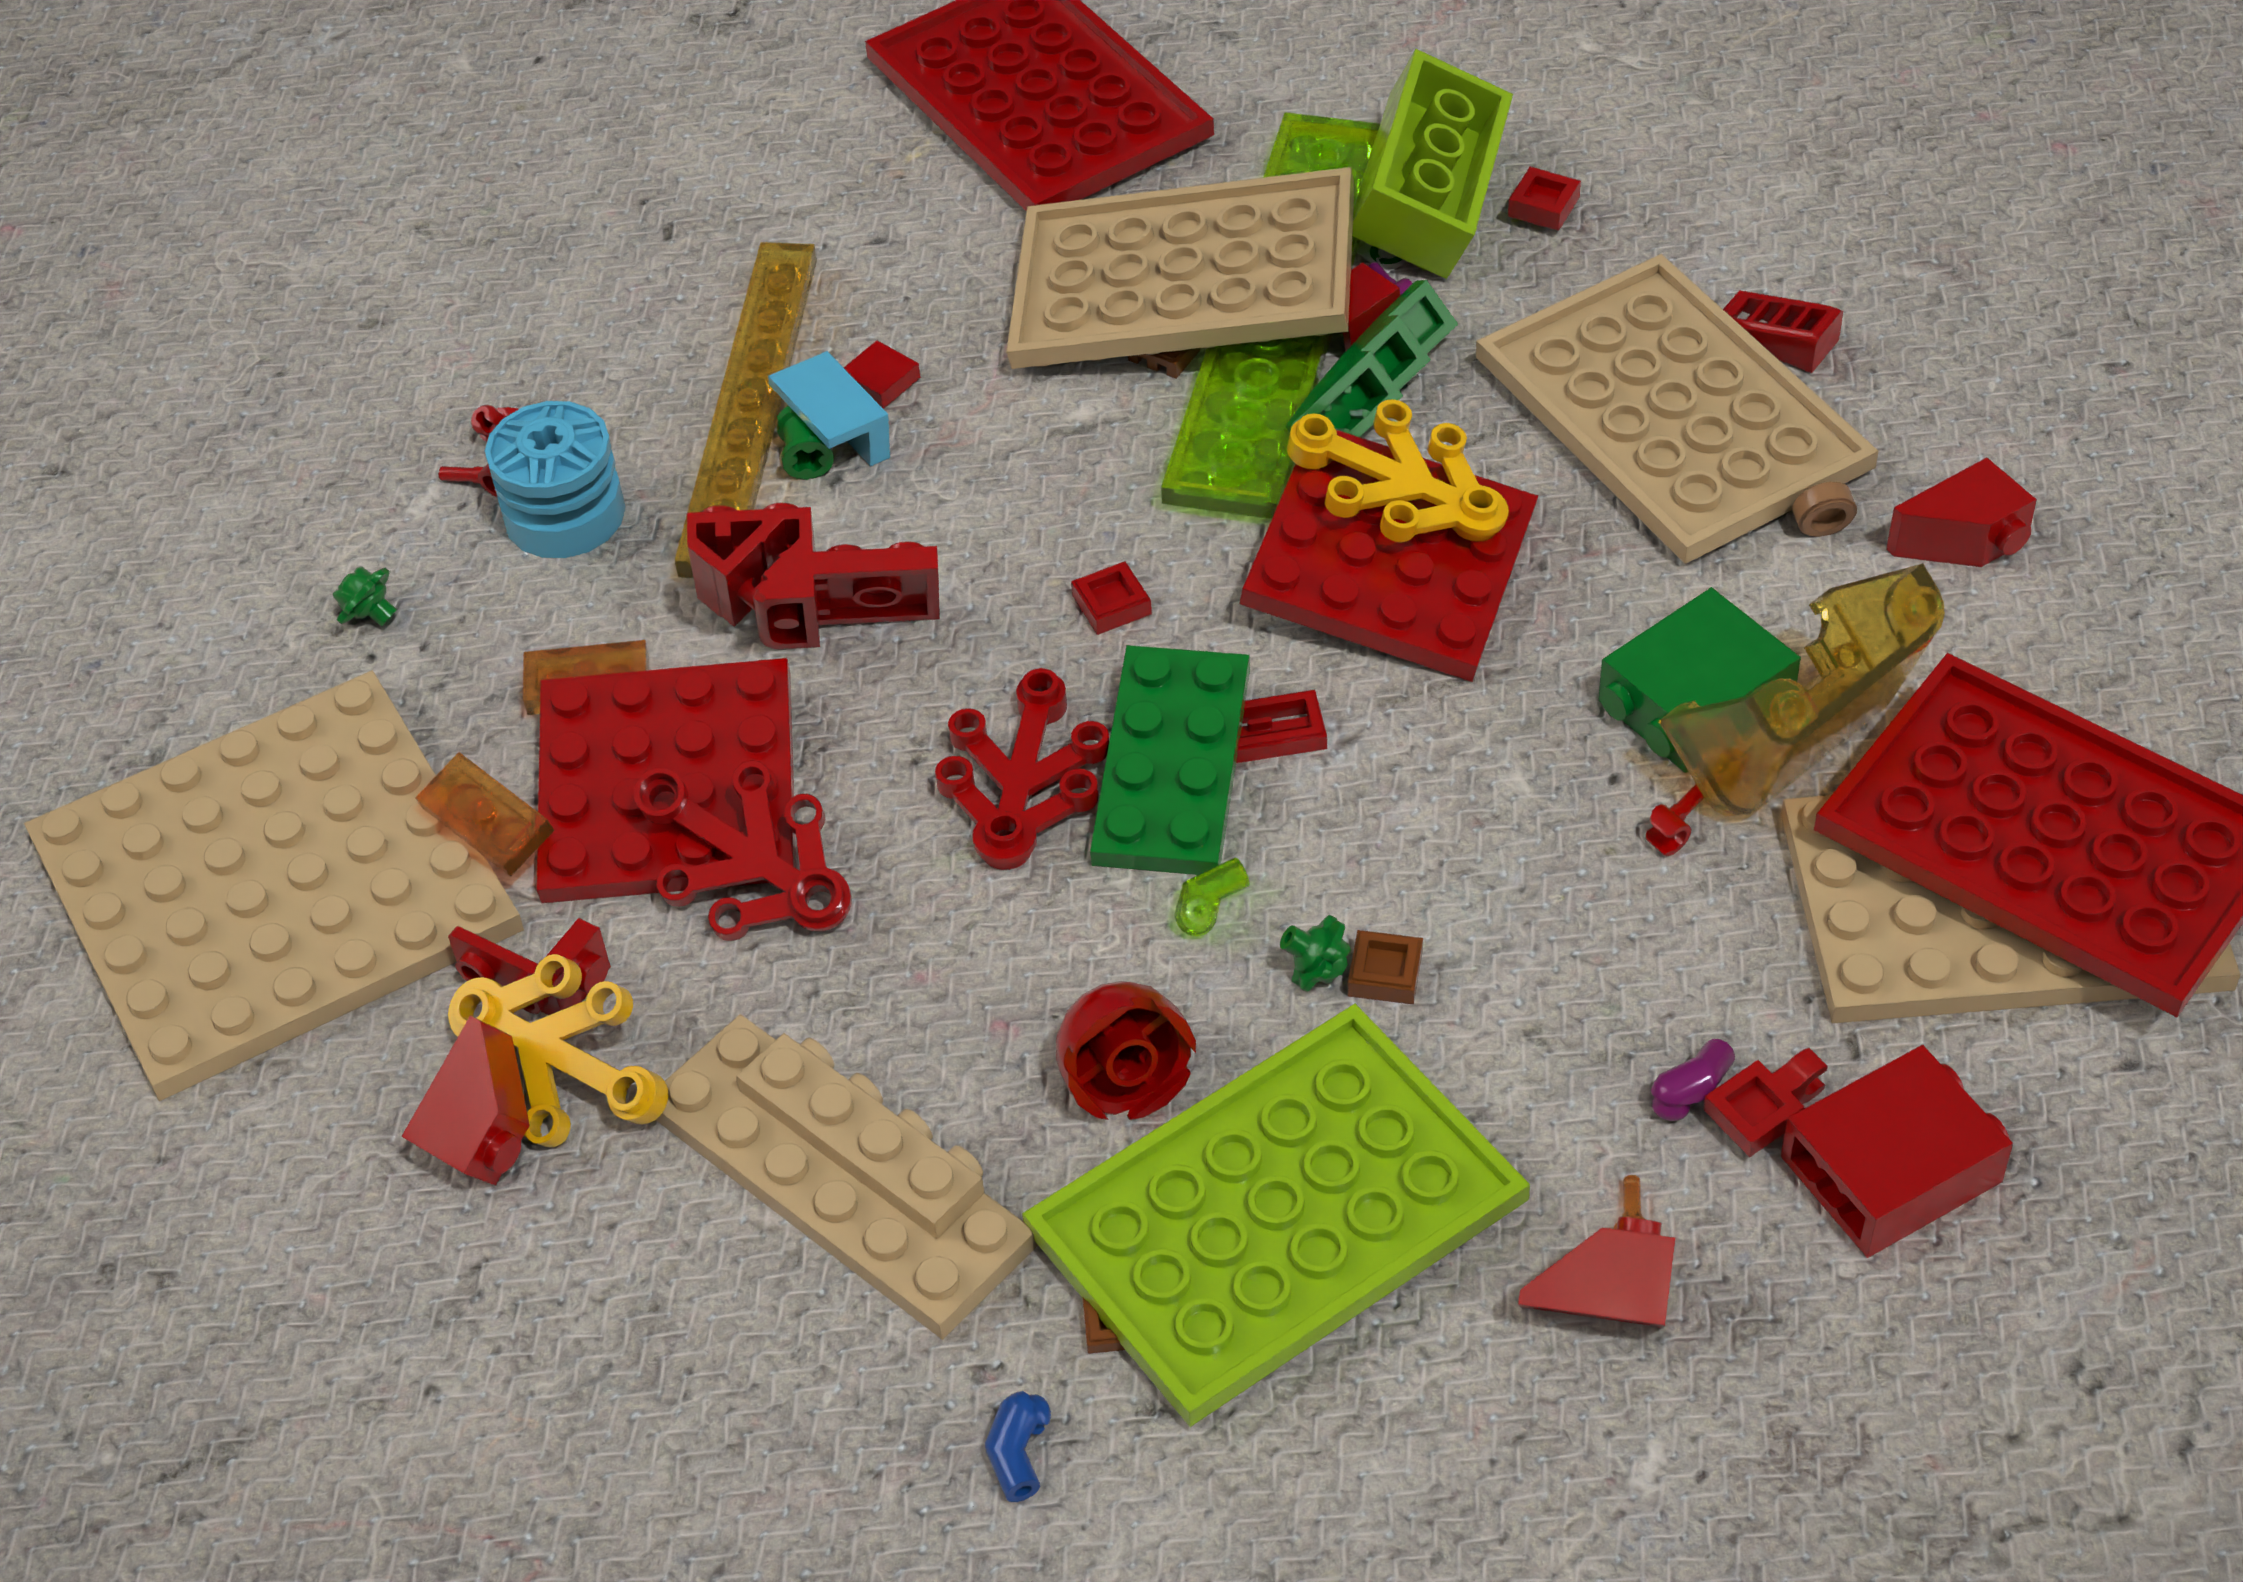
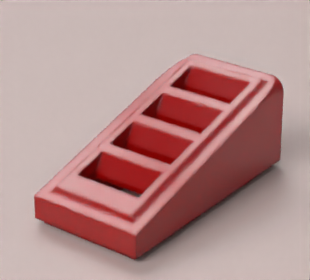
M1739 290L1723 309L1778 360L1809 373H1813L1840 338L1843 311L1828 305ZM1742 311L1750 314L1747 319L1737 317ZM1762 319V320H1764V321H1767V323H1763V322H1759V321Z

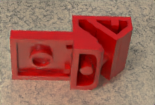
M774 503L766 506L764 509L736 510L729 506L719 505L708 507L702 512L687 513V547L697 598L719 617H723L733 627L753 609L756 615L760 641L769 648L820 647L819 625L940 619L937 546L924 547L916 542H899L891 545L889 548L861 549L855 545L843 544L833 546L827 551L816 552L811 507L798 508L790 503Z

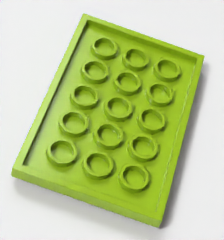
M1355 1003L1022 1213L1024 1223L1034 1233V1241L1078 1294L1090 1303L1099 1314V1319L1103 1324L1113 1331L1123 1348L1189 1427H1191L1527 1202L1530 1195V1184Z

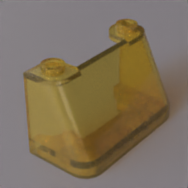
M1923 563L1829 588L1809 604L1815 615L1821 614V628L1818 638L1808 643L1804 649L1819 675L1805 686L1792 679H1776L1763 684L1749 696L1701 707L1695 701L1682 703L1658 721L1707 803L1714 811L1724 816H1741L1761 809L1891 703L1941 628L1945 616L1944 601L1941 593Z

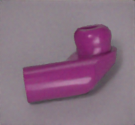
M1711 1039L1704 1044L1694 1058L1659 1074L1651 1088V1093L1654 1096L1652 1108L1655 1114L1668 1121H1678L1685 1118L1689 1114L1690 1104L1704 1100L1705 1095L1716 1089L1735 1060L1733 1048L1721 1039Z

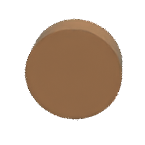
M1826 482L1815 485L1801 493L1794 501L1792 511L1803 534L1821 537L1837 533L1848 526L1856 516L1857 506L1847 485L1840 482Z

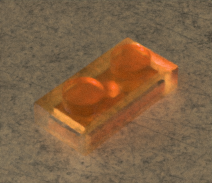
M646 640L524 652L523 702L527 715L540 714L541 680L649 670V652Z
M460 752L415 797L426 812L510 877L554 831L547 818Z

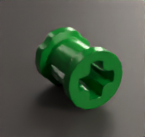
M789 406L785 407L777 416V432L779 437L785 441V447L781 454L783 469L788 475L797 479L808 480L824 475L834 462L832 448L829 449Z

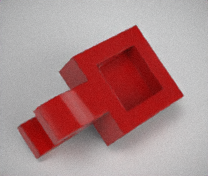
M1810 1048L1797 1053L1785 1065L1773 1073L1757 1060L1705 1095L1704 1111L1750 1158L1785 1133L1787 1118L1805 1108L1804 1103L1809 1102L1825 1089V1084L1818 1076L1826 1072L1828 1066Z

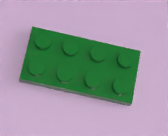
M1126 645L1090 849L1092 866L1219 877L1238 754V741L1241 734L1250 675V655Z

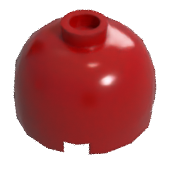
M1118 981L1101 984L1082 994L1067 1010L1056 1037V1061L1070 1093L1081 1108L1095 1118L1109 1120L1105 1113L1116 1115L1129 1110L1127 1116L1129 1120L1144 1118L1168 1105L1186 1086L1191 1074L1187 1064L1191 1057V1048L1196 1053V1039L1178 1007L1153 987Z

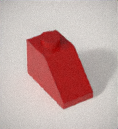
M1986 457L1895 506L1886 550L1894 557L1983 567L2004 554L2012 555L2026 544L2032 531L2031 523L2037 499Z
M470 1015L401 1136L463 1174L495 1186L501 1175L509 1170L517 1160L521 1151V1140L530 1126L512 1036Z
M1618 1217L1617 1229L1602 1227L1520 1289L1518 1305L1522 1308L1664 1328L1675 1237L1661 1236L1662 1223Z

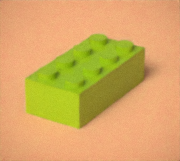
M1415 49L1389 94L1353 210L1352 236L1404 259L1421 269L1428 270L1447 279L1475 235L1513 94Z

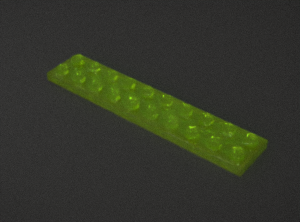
M1285 112L1263 178L1351 167L1355 184V207L1380 123ZM1353 236L1351 270L1360 243V239ZM1333 333L1323 336L1312 335L1276 339L1268 342H1250L1207 348L1161 485L1162 504L1272 519L1294 465V462L1287 453L1290 432L1285 425L1318 384Z

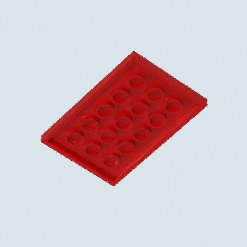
M955 0L865 41L867 58L1025 211H1027V206L1081 200L1214 136V118L1081 0Z
M1947 653L1816 814L1814 831L2176 1018L2180 1015L2243 924L2242 794L1950 653Z

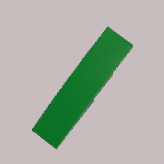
M1427 279L1415 281L1338 359L1285 425L1289 432L1296 421L1307 414L1314 413L1327 417L1333 423L1336 430L1361 437L1373 425L1377 407L1381 402L1390 399L1400 400L1403 397L1399 390L1431 360L1427 354L1458 325Z

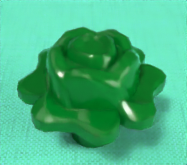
M360 566L354 570V573L345 576L338 586V590L333 592L334 599L343 610L337 617V621L340 624L349 622L353 617L363 619L369 616L383 627L393 617L398 609L385 599V584L390 574L386 567L371 573Z
M1328 915L1319 925L1312 926L1306 932L1291 925L1281 937L1280 948L1294 955L1295 969L1292 982L1299 985L1300 989L1305 992L1310 991L1319 981L1325 984L1332 983L1334 978L1343 974L1348 965L1347 956L1351 952L1349 943L1342 939L1345 924L1337 921V918L1332 915Z

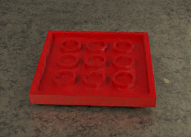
M1336 430L1337 436L1395 460L1388 446ZM1423 458L1433 478L1451 485L1442 464ZM1335 460L1319 469H1307L1295 464L1242 588L1239 604L1473 682L1533 515L1538 495L1474 475L1479 485L1490 487L1500 493L1508 505L1507 520L1500 531L1487 540L1470 541L1459 536L1453 528L1416 534L1409 541L1395 542L1386 538L1380 530V522L1385 506L1359 510L1356 515L1347 518L1333 515L1325 506L1328 485L1336 477H1353L1362 485L1379 482L1380 480ZM1338 495L1339 497L1344 499H1351L1349 496L1346 495ZM1423 499L1407 501L1418 510L1437 506ZM1393 519L1398 523H1406L1400 519Z
M788 658L541 680L537 893L541 904L659 893L656 886L657 876L667 865L679 863L690 867L730 859V857L674 821L668 824H657L649 821L642 815L634 800V786L644 772L656 767H665L675 771L684 782L691 801L748 837L742 800L733 787L732 776L735 769L743 762L754 760L763 763L768 768L774 782L773 791L768 799L778 857L797 868L796 835L790 830L784 817V808L787 802L794 796L791 674ZM751 774L744 779L742 788L754 791L761 787L764 777L760 774ZM671 792L658 794L654 799L653 806L658 809L669 807L674 801L675 794ZM685 876L673 877L667 885V892L684 891L688 886V878ZM759 880L735 886L765 884L768 882L765 880Z

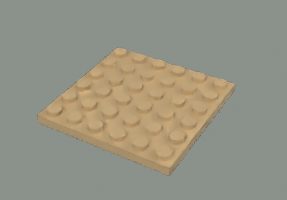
M373 670L24 823L159 1101L455 963L456 959L448 935L456 926H460L495 944L524 931L520 914Z

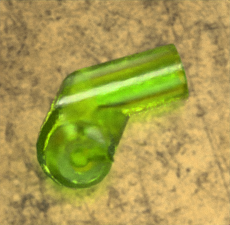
M1234 857L1188 879L1182 884L1174 916L1177 925L1183 932L1191 936L1207 934L1216 923L1221 900L1249 887L1248 875L1238 858Z

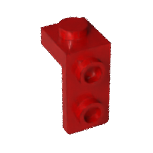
M578 918L546 955H561L577 963L582 973V980L578 990L572 996L564 999L553 996L546 997L523 1008V1010L531 1014L543 1012L551 1015L581 1003L594 985L605 981L611 966L600 927ZM456 926L448 935L456 959V969L466 981L483 977L505 986L535 974L537 963L460 926ZM563 967L558 968L553 974V987L560 984L563 980Z

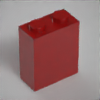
M1922 1044L1788 1117L1781 1158L1861 1252L1869 1258L2002 1183L2013 1142L2010 1140L2002 1122L1995 1115L1985 1113L1964 1090L1962 1081L1957 1073L1947 1064H1940Z

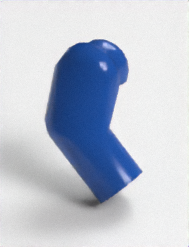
M1024 1391L1013 1393L1000 1403L985 1441V1451L1006 1500L1009 1502L1026 1500L1039 1490L1040 1482L1025 1448L1030 1436L1041 1434L1045 1429L1044 1425H1048L1051 1419L1050 1406L1045 1398L1038 1394L1029 1395Z

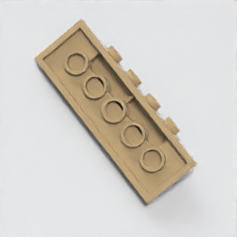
M739 1014L665 1080L668 1088V1102L663 1113L656 1121L943 1340L1038 1246L1034 1241V1233L1024 1221L984 1193L983 1170L975 1157L966 1149L958 1145L953 1146L948 1152L932 1141L933 1135L930 1128L918 1114L912 1110L904 1109L896 1115L882 1105L883 1097L880 1091L867 1077L860 1073H855L847 1079L834 1070L832 1057L816 1040L806 1038L799 1044L785 1033L775 1040L743 1015Z

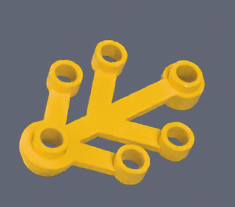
M1390 399L1381 402L1377 407L1373 422L1375 432L1382 438H1385L1395 460L1337 436L1333 423L1321 414H1307L1296 421L1291 427L1287 453L1295 464L1307 469H1319L1335 460L1380 480L1379 482L1362 485L1357 479L1349 476H1339L1332 479L1328 485L1325 506L1335 516L1347 518L1356 515L1359 510L1385 506L1380 522V530L1386 538L1395 542L1409 541L1416 534L1453 528L1464 539L1484 541L1494 536L1506 523L1508 505L1505 499L1494 489L1479 485L1463 454L1467 440L1466 434L1463 429L1455 424L1441 423L1436 425L1432 429L1427 446L1429 455L1435 461L1442 463L1451 485L1432 477L1409 431L1412 411L1402 401ZM1387 418L1396 419L1398 422L1390 421ZM1442 442H1448V443H1451L1452 445H1446V444H1443ZM1338 495H1346L1349 496L1351 499H1344L1339 497ZM1423 499L1437 506L1418 510L1407 501ZM1393 519H1400L1406 523H1398Z
M557 954L543 958L537 965L535 974L505 986L483 977L465 982L454 993L448 1009L449 1024L457 1037L470 1015L474 1017V1011L480 1001H482V1011L477 1019L512 1036L513 1044L518 1047L531 1106L527 1112L530 1126L525 1136L529 1141L548 1148L557 1147L567 1139L571 1128L568 1114L560 1107L551 1065L605 1094L608 1106L613 1114L635 1124L642 1125L653 1122L663 1113L668 1102L667 1085L664 1079L657 1073L639 1066H628L618 1070L564 1041L603 1024L617 1026L625 1022L633 1010V998L626 988L609 981L597 983L589 991L586 1001L531 1023L514 1014V1012L546 997L553 996L564 999L572 996L578 990L582 980L580 967L574 961ZM563 967V980L560 984L553 987V974L558 968ZM615 993L616 1003L614 1008L609 1013L604 1014V1001L609 995ZM635 1082L637 1085L636 1095L632 1101L626 1103L627 1091L631 1084ZM548 1115H551L553 1126L547 1135L542 1136L541 1124Z

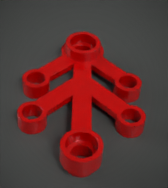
M1045 668L1029 671L1017 686L1018 711L1022 718L1011 760L987 735L986 720L980 711L970 708L961 709L953 713L949 718L948 727L952 745L959 750L966 751L1002 790L998 808L975 786L973 766L968 759L961 756H949L942 759L935 768L939 793L946 798L954 799L976 824L973 830V844L977 854L989 866L1000 870H1010L1023 865L1036 847L1037 833L1074 812H1085L1092 809L1099 799L1096 776L1088 770L1078 768L1085 764L1101 762L1107 757L1109 732L1103 724L1096 721H1086L1078 724L1071 733L1072 743L1038 761L1047 725L1061 719L1067 710L1066 687L1063 680L1053 671ZM964 728H975V730L970 732L960 731ZM1088 740L1098 741V743L1093 745L1083 744V742ZM952 775L963 776L962 778L957 780L947 779ZM1060 779V793L1026 810L1030 795ZM1076 788L1087 789V791L1083 793L1071 792L1073 789Z
M754 760L743 762L735 769L732 776L733 787L742 800L748 837L691 801L684 782L675 771L665 767H656L647 770L638 778L634 786L633 796L636 805L646 819L657 824H668L674 821L730 857V859L690 867L679 863L664 867L657 876L656 886L667 904L674 907H683L690 904L700 892L759 880H765L782 891V893L742 903L732 897H725L716 901L709 910L708 920L719 938L726 941H735L742 938L752 926L787 919H794L802 928L810 931H827L838 926L848 915L852 903L851 891L844 877L826 866L820 832L825 824V812L820 801L813 795H795L787 802L784 808L785 820L790 830L796 834L800 870L778 857L768 799L773 791L774 782L768 768L763 763ZM760 774L764 777L761 787L754 791L742 788V783L747 776ZM662 792L675 794L674 801L669 807L658 809L653 806L654 799L658 794ZM802 807H811L816 810L814 819L807 824H798L794 821L795 813ZM685 876L688 878V886L683 892L679 894L667 892V885L673 877ZM817 892H826L831 895L829 905L822 910H814L808 906L809 899ZM736 910L741 913L740 920L734 927L723 928L719 926V918L724 912Z

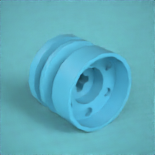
M544 401L522 407L506 416L489 434L485 454L509 539L522 551L541 558H568L590 552L608 541L621 526L626 507L615 469L611 442L604 420L592 409L570 401Z

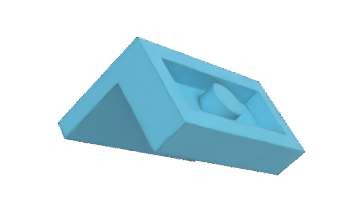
M828 351L768 376L769 385L829 449L847 441L870 466L890 458L888 413Z

